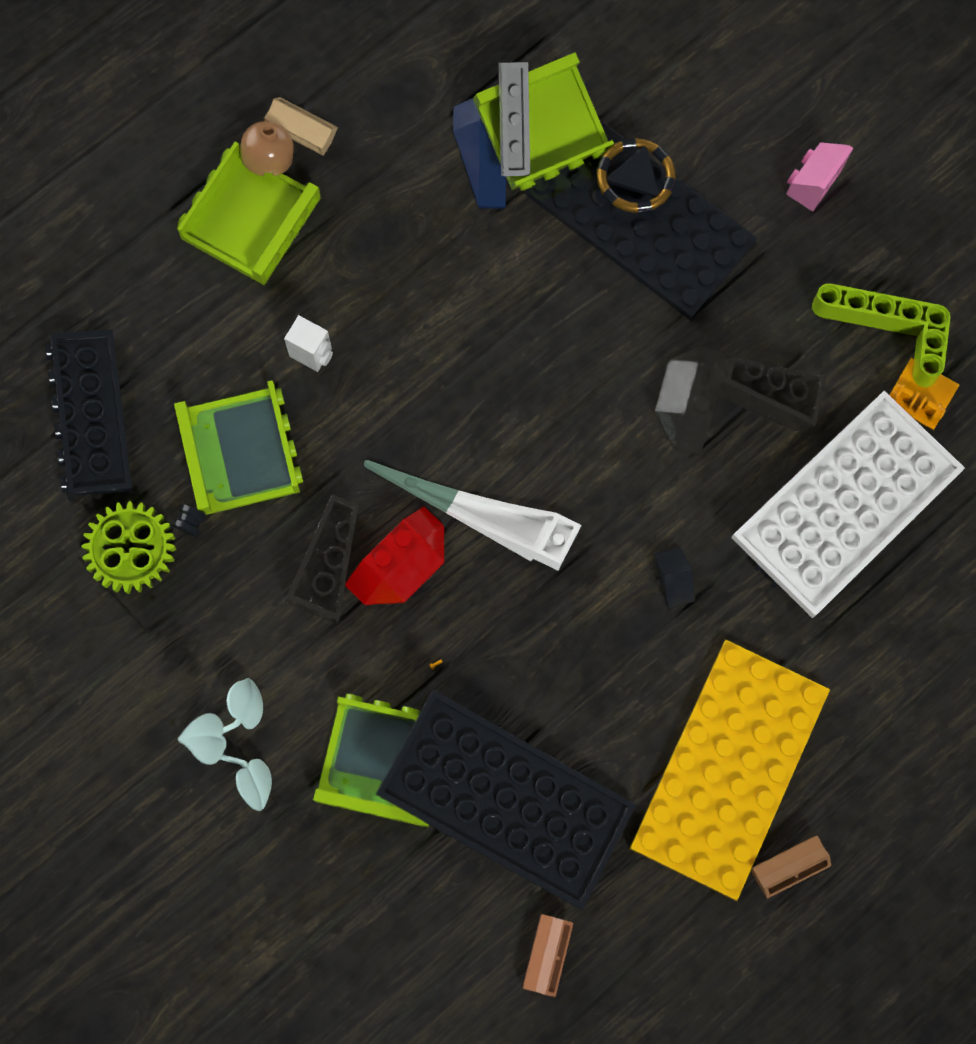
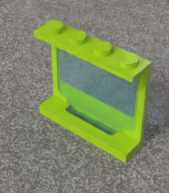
M273 380L267 381L268 389L188 407L185 401L174 403L197 508L205 515L300 492L299 483H303L300 466L294 467L292 457L297 456L294 441H288L286 431L291 430L287 414L282 415L280 405L285 404L281 388L276 389Z
M346 694L345 698L338 697V709L319 788L316 789L313 800L317 803L429 828L428 824L375 795L418 717L419 710L410 707H402V711L391 709L390 703L374 700V704L362 702L363 697Z

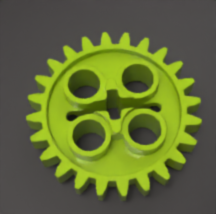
M131 501L128 502L126 509L120 503H117L115 512L106 507L107 516L103 517L97 514L96 517L99 523L88 524L93 533H84L83 535L90 543L83 544L82 548L90 553L82 558L85 562H92L86 569L89 572L96 571L93 578L96 581L103 579L102 585L106 589L113 583V590L116 593L119 592L122 586L127 594H130L132 586L141 593L142 584L144 583L149 588H153L151 579L155 578L158 581H162L159 572H169L170 570L165 563L174 562L175 560L168 554V552L176 550L175 545L168 543L175 539L173 533H167L171 529L170 524H162L165 519L162 514L154 517L156 510L153 507L145 512V505L143 503H140L137 509H135ZM121 528L122 533L119 538L114 540L109 538L110 532L113 529ZM143 528H149L151 531L150 535L146 539H138L139 531ZM131 542L137 548H130L129 553H127L123 548H127ZM106 545H112L116 547L104 550V547ZM151 545L154 546V549H153V550H147V549L142 548V547H149V546H151ZM120 556V563L116 567H108V561L111 557ZM141 556H149V563L145 567H137V560Z

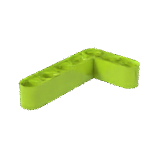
M824 284L819 288L812 302V310L817 316L917 336L912 373L913 380L921 387H930L937 381L945 368L950 326V313L948 309L938 304L836 284ZM822 298L828 299L831 303L825 302ZM849 304H854L858 308H853ZM876 309L882 310L885 314L879 313ZM903 314L909 315L911 319L906 318ZM930 319L935 320L938 324L933 323ZM927 343L932 344L936 349L930 348ZM924 368L930 369L932 373H928Z

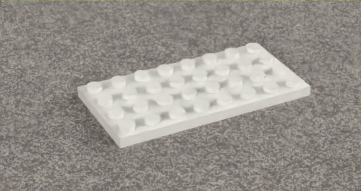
M883 391L736 531L731 538L814 618L965 467L892 397Z

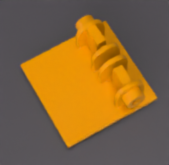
M910 358L889 396L913 419L934 430L946 412L945 409L959 384L940 375L937 381L930 387L917 385L912 375L914 359ZM924 368L928 373H932L930 369Z

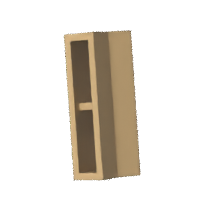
M281 97L273 99L270 110L264 118L265 121L275 122L283 126L291 135L292 140L323 156L332 143L338 128Z

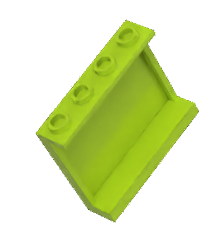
M576 52L528 72L530 175L506 176L511 190L518 187L521 191L536 185L534 180L544 177L545 181L560 175V169L567 166L569 170H573L585 164L583 159L593 156L594 160L601 158L605 151L614 144L613 140L608 142L577 69V65L580 62ZM498 84L477 93L473 101L501 164Z
M234 142L230 149L227 148L224 151L218 168L210 172L206 181L207 184L202 192L199 191L194 196L189 212L187 214L184 213L180 217L177 230L181 239L265 285L321 199L319 187L310 182L307 186H304L282 173L273 176V173H264V176H260L249 171L242 164L239 143Z

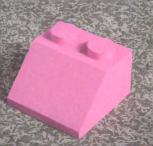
M820 143L815 151L809 149L801 162L804 164L800 171L795 169L788 179L787 183L790 184L786 195L814 211L841 173L853 147L841 144Z

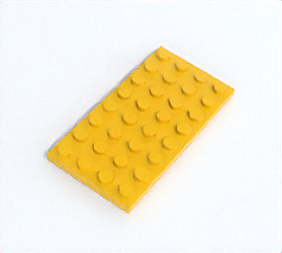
M725 640L629 849L737 901L830 689Z

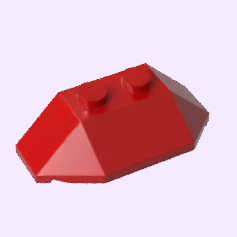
M425 507L417 510L403 519L361 561L345 583V587L364 605L405 603L444 564V525Z

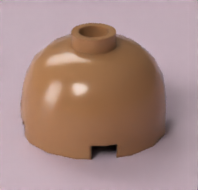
M262 121L250 126L243 134L240 144L241 161L249 171L260 176H264V173H273V176L287 171L292 164L294 145L291 135L283 126L275 122Z

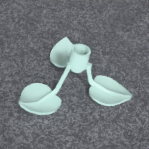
M246 678L233 684L227 695L228 710L236 718L233 723L223 727L222 721L217 715L211 713L203 714L186 727L178 741L185 745L204 764H214L218 760H223L242 766L243 769H240L236 774L238 791L251 808L256 811H262L267 803L272 786V777L268 766L260 759H252L247 763L245 760L223 755L226 748V740L222 734L238 727L241 723L246 729H253L260 722L263 714L261 693L256 684L251 679Z

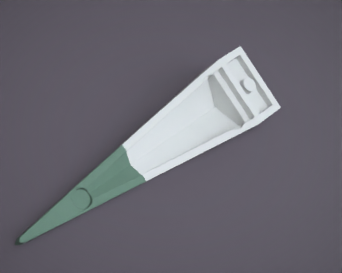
M369 460L364 462L366 468L529 561L535 559L556 570H559L581 527L580 524L554 512L477 496L432 483Z

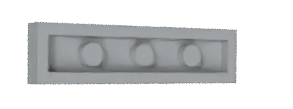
M528 62L499 63L501 176L530 175Z

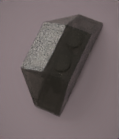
M699 346L669 360L655 414L673 449L700 456L722 383L727 353Z

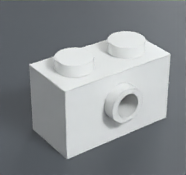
M298 315L284 338L289 357L318 372L322 365L326 366L333 354L328 331Z

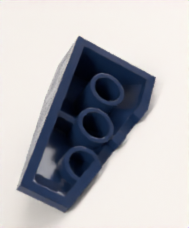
M472 98L454 106L453 134L457 141L462 161L465 164L478 208L505 209L506 176H501V164Z

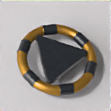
M631 138L621 140L605 151L597 167V182L601 193L611 205L623 211L642 213L659 207L669 198L676 182V173L669 154L661 146L649 140ZM640 149L607 178L610 162L615 155L622 151ZM648 151L663 164L666 178L659 194ZM609 184L625 188L631 193H641L654 198L636 203L621 199L610 188Z

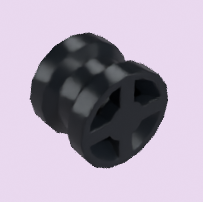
M181 504L179 508L180 515L177 519L173 520L172 526L188 535L198 537L200 532L199 526L202 522H205L207 516L193 507Z

